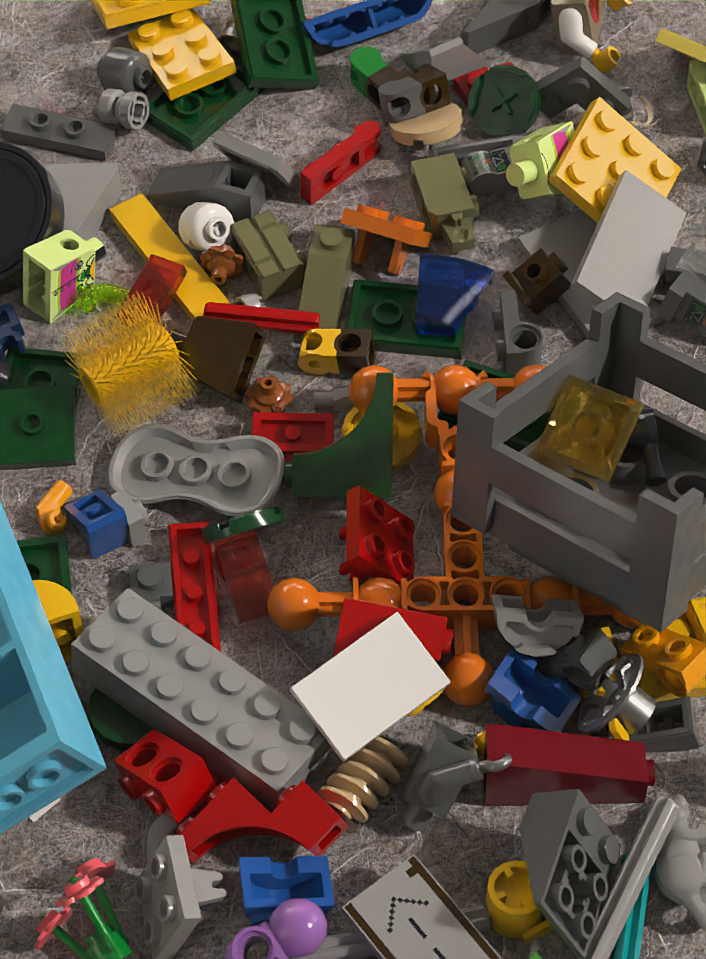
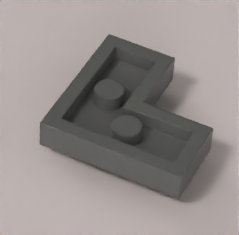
M583 56L536 81L541 94L540 111L549 118L575 104L580 105L586 111L590 103L598 97L604 100L618 114L629 110L631 98Z

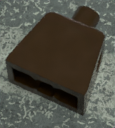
M203 316L194 318L189 333L173 329L170 335L173 341H182L175 343L177 350L184 352L178 351L182 358H179V360L191 372L190 374L181 365L187 375L223 396L242 404L267 333L255 323Z

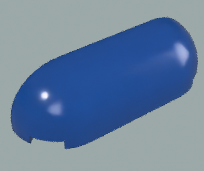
M365 0L301 22V25L316 43L326 47H343L420 20L426 15L432 0Z

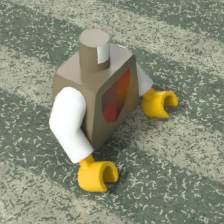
M551 0V12L560 54L580 53L587 59L592 57L595 68L601 73H606L617 67L616 61L620 59V53L615 47L609 46L602 51L596 48L606 6L605 0ZM607 0L609 7L615 11L632 4L628 0Z

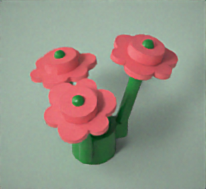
M100 858L87 860L76 869L77 874L72 876L70 882L62 887L65 895L55 901L57 907H67L61 913H57L53 909L46 916L41 917L40 923L35 930L40 935L36 940L34 948L39 950L47 941L55 936L80 959H126L133 953L127 945L130 941L122 931L102 885L104 878L116 872L115 861L104 864ZM93 891L95 892V895L97 897V900L100 904V907L103 911V914L108 925H105L103 919L101 918L100 914L98 913L96 907L94 906L92 900L89 897V894ZM76 900L80 901L97 932L85 940L90 947L88 950L61 928L72 914V908L68 905Z

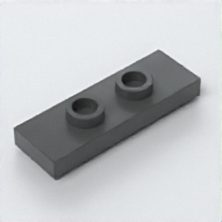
M18 104L12 105L0 129L2 139L105 161L118 135L117 125Z

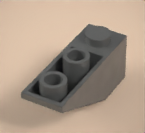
M486 0L479 14L473 20L467 21L461 33L463 44L474 53L479 54L537 30L551 13V0Z
M229 160L162 168L146 196L148 200L186 209L196 202L217 203L224 206L232 214L234 222L246 218L250 220L254 215L259 214L265 202L264 170Z

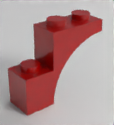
M233 777L228 783H221L210 793L207 799L208 804L197 816L192 815L184 820L178 827L176 835L184 836L188 859L195 864L203 855L222 843L253 835H269L287 839L301 845L315 856H321L350 825L303 780L297 786L291 785L282 792L276 801L277 808L271 813Z

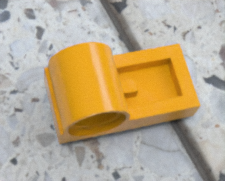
M643 624L618 648L621 657L630 653L639 654L644 661L643 669L656 673L661 684L678 697H686L706 676V643L668 629L660 632L649 625Z

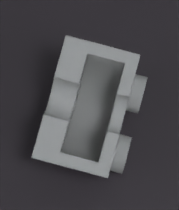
M492 594L493 612L498 630L502 633L505 640L512 644L519 653L534 657L553 655L557 653L556 649L567 644L573 636L576 638L579 635L584 617L578 600L547 598L543 607L529 609L523 604L522 596Z

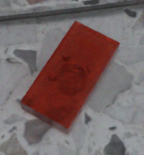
M151 254L127 296L132 304L135 300L142 313V309L138 304L140 296V303L147 316L148 314L143 304L145 305L147 302L154 317L153 306L159 323L158 310L161 319L188 271L180 263ZM126 297L125 300H124V303L126 304V306H127V308H128V310H129V312H130V314H131L132 311H131L130 308L128 307V305H129V303H128V301H127L128 297ZM120 307L121 310H122V312H123V314H124V316H125V318H126V320H127V319H128L127 315H126L125 312L123 311L122 307ZM122 316L124 323L128 327L124 317Z

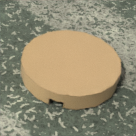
M451 103L416 118L400 122H389L391 137L396 142L407 146L414 145L413 140H423V145L441 143L459 133L461 130L460 125H463L462 110L456 104Z

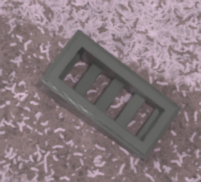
M690 696L656 702L654 711L646 722L647 733L639 735L638 730L636 733L629 735L630 741L644 742L646 752L684 751L700 748L696 712ZM682 721V727L675 728L674 722ZM656 722H664L665 730L657 731ZM608 723L605 725L606 738H614Z

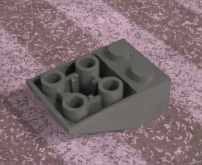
M579 789L532 793L520 827V834L534 904L577 958L585 959L591 939L595 935L596 923L603 901L608 894V886L615 864L620 856L621 844Z

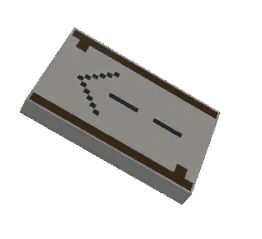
M415 854L342 906V914L379 959H502Z

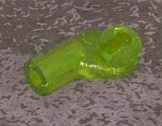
M106 282L81 286L76 292L78 297L75 301L76 309L92 313L96 309L97 300L117 306L120 302L123 307L126 302L129 305L128 297L132 303L134 292L132 289Z

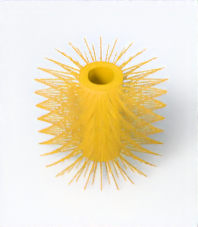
M141 303L139 306L142 309V313L137 304H134V310H132L131 306L129 307L132 311L131 314L129 310L123 309L128 317L127 320L122 310L119 314L121 322L119 319L117 321V319L115 320L114 317L110 316L109 319L114 326L113 328L106 317L104 323L109 333L100 319L99 322L103 328L100 325L98 327L102 331L104 338L98 330L99 335L95 332L97 340L92 329L89 328L92 333L90 335L85 326L84 328L88 335L86 336L85 332L83 334L87 338L89 345L83 337L85 344L82 347L77 336H75L77 340L75 342L71 333L69 334L76 346L75 348L70 339L68 340L75 353L71 347L70 351L76 357V359L74 358L76 363L72 359L71 361L79 369L78 371L73 367L79 373L80 377L78 378L81 379L83 384L80 387H84L88 393L86 400L88 396L93 400V414L94 402L97 404L99 415L100 405L105 421L106 414L108 420L109 417L111 418L112 424H114L117 431L118 429L112 417L120 431L122 429L116 420L117 418L121 423L118 414L122 418L123 424L126 425L122 415L130 427L131 425L126 418L128 413L125 407L132 416L131 410L135 414L131 406L132 404L136 410L137 415L135 414L139 423L140 420L137 417L139 411L135 405L139 410L142 407L141 409L148 415L150 412L145 403L148 404L151 412L153 411L152 407L154 408V404L158 411L159 407L155 403V399L163 407V402L159 395L162 396L165 402L167 396L170 400L172 399L168 393L169 390L172 396L178 397L173 387L176 388L178 394L180 393V390H178L180 387L184 392L186 391L180 381V378L183 380L180 372L183 376L187 375L181 365L191 374L179 360V358H182L179 356L178 351L184 352L177 350L175 343L182 341L174 342L170 336L171 333L169 334L166 330V314L165 327H163L159 310L160 325L158 324L153 306L154 317L148 304L146 307L143 304L148 316L144 312ZM122 316L124 317L128 327L124 323ZM167 381H168L169 385L171 386L173 392H172L171 389L169 388V386H168V384H167ZM153 390H154L155 393L157 394L159 400L156 398V396H155ZM140 400H141L142 403L144 404L146 410L143 408V406H142Z

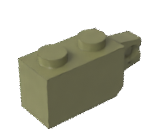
M455 153L411 161V189L422 221L425 223V230L433 233V239L435 240L445 239L452 253L474 249V217H479V204L476 195L469 194V177L466 168L459 166Z

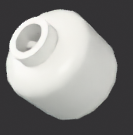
M196 202L188 206L181 214L178 222L179 235L187 247L195 251L204 252L208 251L210 246L229 245L232 241L230 227L235 222L232 214L224 206L217 203Z

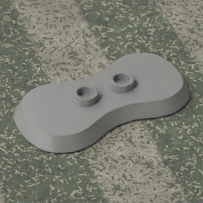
M151 424L138 427L136 430L133 429L120 440L109 463L107 480L113 493L125 488L134 502L140 500L142 504L146 505L172 500H192L216 512L238 516L263 509L273 499L283 477L284 456L277 444L262 436L241 435L226 439L208 440L190 436L168 425Z

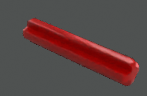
M207 302L203 312V317L255 323L263 331L304 335L310 329H319L320 316L317 312Z

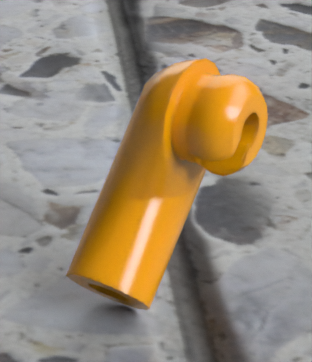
M57 480L35 507L39 526L48 535L55 536L61 534L67 525V517L63 515L61 507L73 494V490L62 480Z

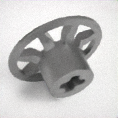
M630 653L614 662L607 669L596 688L589 691L578 716L577 725L580 732L584 734L597 732L613 718L619 720L629 735L636 733L645 725L654 711L656 702L654 698L637 686L644 667L643 658L639 654ZM614 672L616 673L617 681L615 683L610 678V676ZM603 687L606 691L604 696L596 695L597 689Z

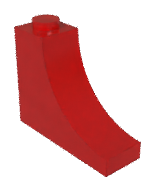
M344 598L333 657L396 612L404 619L436 663L440 661L441 654L449 655L454 629L446 628L448 617Z

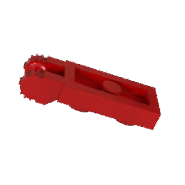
M365 120L362 124H358L354 127V134L343 142L336 143L329 152L304 167L300 172L301 198L310 205L314 204L380 153L381 144L378 141V137L381 134V127L378 122Z

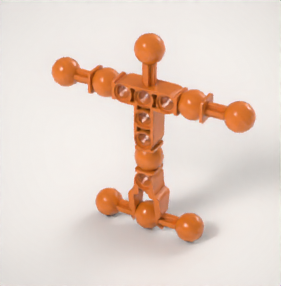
M456 364L443 367L435 375L425 370L422 378L396 379L394 374L393 407L396 402H425V442L429 447L436 449L440 478L435 484L433 495L439 511L442 512L443 576H422L414 578L407 582L406 578H401V586L392 579L376 577L367 579L359 587L358 577H353L352 592H317L316 588L305 579L295 577L284 579L272 588L268 597L267 608L273 622L281 629L296 632L307 629L316 621L317 617H340L344 598L448 617L446 628L454 629V657L443 668L446 676L451 681L443 691L446 697L453 703L468 708L481 705L491 695L484 693V689L494 675V670L490 662L480 655L479 630H498L493 612L492 594L522 596L523 604L529 609L543 607L547 598L578 600L583 615H612L613 619L621 626L635 630L639 629L643 623L589 593L578 590V587L571 583L569 585L562 578L546 576L538 578L530 584L529 577H524L523 581L511 576H484L482 533L451 516L455 459L453 457H455L457 425L449 429L447 421L438 419L437 408L445 414L458 415L459 400L486 381L497 386L496 401H498L547 366L538 364L524 366L516 373L514 378H488L484 370L476 375L469 368ZM378 365L362 367L353 375L348 389L350 399L354 407L363 414L367 412L373 398L377 372H391L386 367ZM461 527V528H465V529H467V530H469V531H467V532H459V531H456L455 528ZM467 564L470 568L462 569L455 565ZM464 600L471 602L473 605L461 606L457 602ZM416 601H426L431 605L422 607L414 603Z

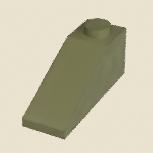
M316 224L308 254L298 311L317 312L320 316L319 329H337L354 265V262H352L355 249L354 229ZM294 334V343L301 344L303 334Z

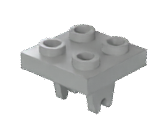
M166 835L155 853L151 855L150 861L140 876L135 880L134 895L136 902L142 906L144 916L143 938L145 944L150 945L152 959H173L196 925L206 923L209 920L211 914L208 911H200L199 907L222 901L226 896L224 889H216L212 886L220 883L223 878L221 873L190 868L183 835Z

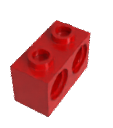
M156 729L151 730L114 760L122 776L118 779L119 785L127 796L132 800L141 799L156 816L164 814L176 823H180L207 801L210 793L217 787L202 757Z

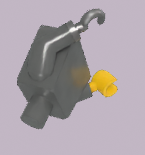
M434 721L404 784V799L409 804L400 821L409 828L424 833L433 814L446 818L463 785L483 779L482 773L497 772L507 768L512 763L511 755L505 753L502 754V759L489 761L487 759L479 762L476 750L479 749L484 757L485 730L470 738Z

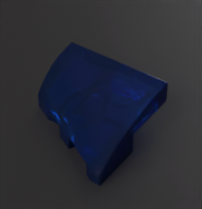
M420 253L416 334L455 336L464 324V316L472 312L479 303V295L485 286L493 283L494 270L460 258Z

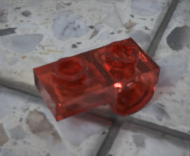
M256 530L215 541L217 564L222 579L227 584L239 624L269 616L267 602L274 586Z

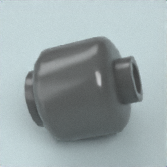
M124 47L111 48L101 57L97 66L98 78L105 90L113 88L120 89L125 94L132 91L143 93L151 84L153 78L150 60L146 54Z

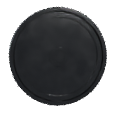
M0 142V295L23 286V250L62 232L65 218L63 197L51 173L25 150Z

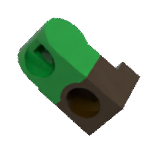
M373 47L357 48L350 56L351 83L380 110L378 88L384 83L400 80L413 74L406 68L398 72L382 60L381 53Z

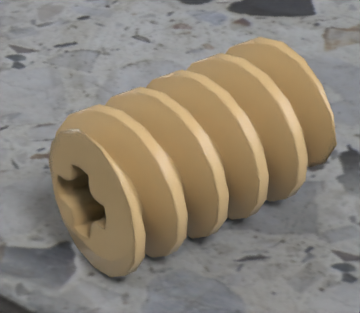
M377 737L348 758V761L342 762L337 768V773H333L327 779L326 786H322L316 793L350 825L345 832L355 834L357 828L351 819L361 823L366 822L368 814L362 806L371 810L377 809L379 801L373 793L381 797L388 796L390 789L386 782L396 785L401 780L396 769L407 772L411 768V763L399 748L391 742Z

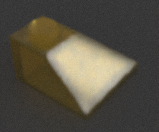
M569 375L535 452L609 483L644 404Z

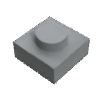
M125 488L111 494L110 497L124 508L126 513L129 543L132 548L146 542L145 524L149 523V517L141 501L137 500L134 502Z

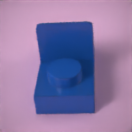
M101 489L63 506L69 521L81 531L87 549L93 559L129 542L127 516L124 508Z

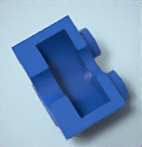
M512 646L484 689V693L491 694L495 700L491 707L492 710L510 726L561 732L582 697L576 694L570 684L563 678L555 675L547 678L542 675L537 669L538 661L536 657L519 653Z
M296 856L295 859L283 863L273 862L270 860V857H239L244 914L249 919L250 926H258L264 921L269 923L273 911L282 902L293 898L307 899L316 903L324 915L335 906L328 856Z

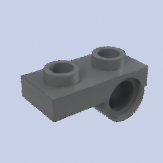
M500 291V305L492 309L493 331L501 332V338L495 341L496 361L504 362L505 373L515 376L524 366L541 365L543 334L533 324L519 323L516 291Z
M601 629L580 631L576 638L573 636L567 644L556 649L557 653L536 657L538 661L537 669L547 678L552 675L564 676L574 686L591 691L596 688L617 656V650Z

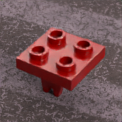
M360 485L347 491L346 526L339 530V539L346 540V561L339 565V575L343 576L350 573V582H353V577H358V581L383 577L392 579L401 586V578H406L407 582L414 579L413 536L415 530L413 520Z

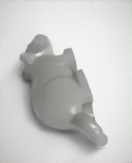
M676 794L671 800L679 806V812L656 858L654 869L655 882L663 895L685 906L691 912L700 928L706 930V852H704L706 846V824L699 823L696 829H691L687 822L688 803L684 796Z

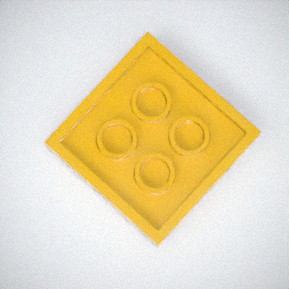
M600 97L590 103L548 179L554 187L597 223L618 176L625 170L632 173L665 198H667L681 171V168Z

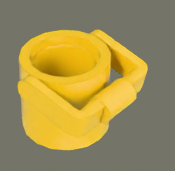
M526 859L523 861L513 860L505 862L495 868L488 879L486 907L491 919V928L506 938H522L525 943H531L554 930V927L548 920L543 921L542 912L534 904Z

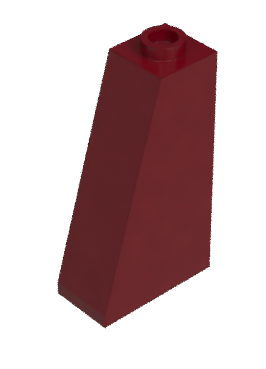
M486 724L483 761L487 759L489 761L502 759V754L506 753L511 755L512 763L501 771L483 773L485 806H528L532 793L579 789L590 804L645 803L648 786H655V763L653 759H646L644 742Z

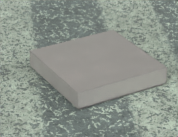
M217 130L212 142L226 158L232 162L263 169L264 179L290 191L298 192L300 176L282 158Z

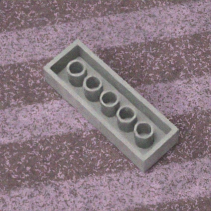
M129 588L71 644L72 672L153 729L158 730L202 757L207 768L217 772L223 780L225 777L230 781L234 777L271 813L277 808L276 801L284 790L291 785L297 786L302 780L307 783L330 757L331 745L305 710Z

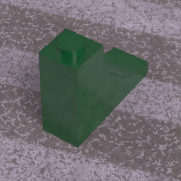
M377 372L374 395L370 406L361 421L346 436L318 450L295 452L292 455V462H285L284 483L285 487H292V497H347L348 490L360 485L379 498H392L394 372Z

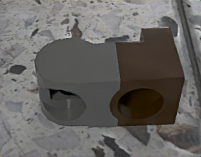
M426 63L415 68L416 73L381 85L378 88L382 118L388 122H400L416 118L451 104L446 73ZM434 84L438 86L439 93L435 91Z

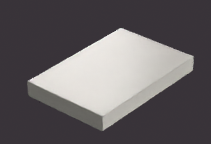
M396 612L291 687L290 692L344 762L446 688L451 681L404 619Z

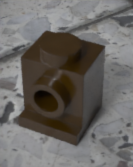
M542 248L536 251L512 273L506 271L502 275L511 288L516 291L521 301L536 315H539L564 294L571 285V282L564 275L569 270L564 261L555 251L548 255Z

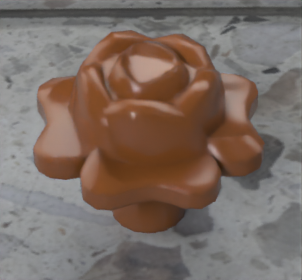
M229 245L210 246L208 251L201 252L200 259L203 262L201 267L204 271L210 272L211 281L215 284H224L226 278L234 280L237 275H241L245 271L242 265L243 256L238 255L237 251L233 250Z
M275 376L255 379L253 386L245 391V397L248 399V409L258 412L284 413L285 407L294 400L293 395L289 393L291 385L280 382Z

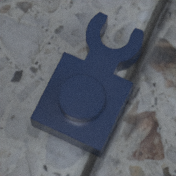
M11 302L0 306V359L5 361V351L9 348L16 347L21 354L26 352V346L22 338L25 333Z

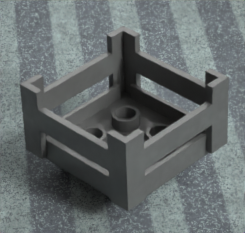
M616 292L592 308L589 338L496 402L497 386L486 381L459 400L451 516L483 534L490 533L508 543L509 550L644 625H649L662 632L687 611L688 600L706 586V434L640 402L641 382L644 380L706 411V365L647 337L651 308ZM584 385L582 406L520 452L503 444ZM650 408L653 409L656 418L658 448L663 472L666 473L667 481L664 484L654 487L646 485V471L642 451L623 447L619 432V420L637 411Z

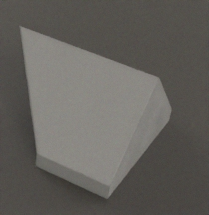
M461 37L450 38L445 41H433L402 54L404 61L414 73H416L415 68L426 63L446 73L448 86L454 84V78L483 67H492L464 45ZM434 84L435 91L439 90L438 86Z

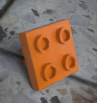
M358 204L357 210L344 208L340 223L359 229L352 258L354 263L364 265L375 234L395 240L388 273L392 275H400L410 244L430 248L434 234L424 231L425 223L398 215H394L393 221L388 220L390 212Z

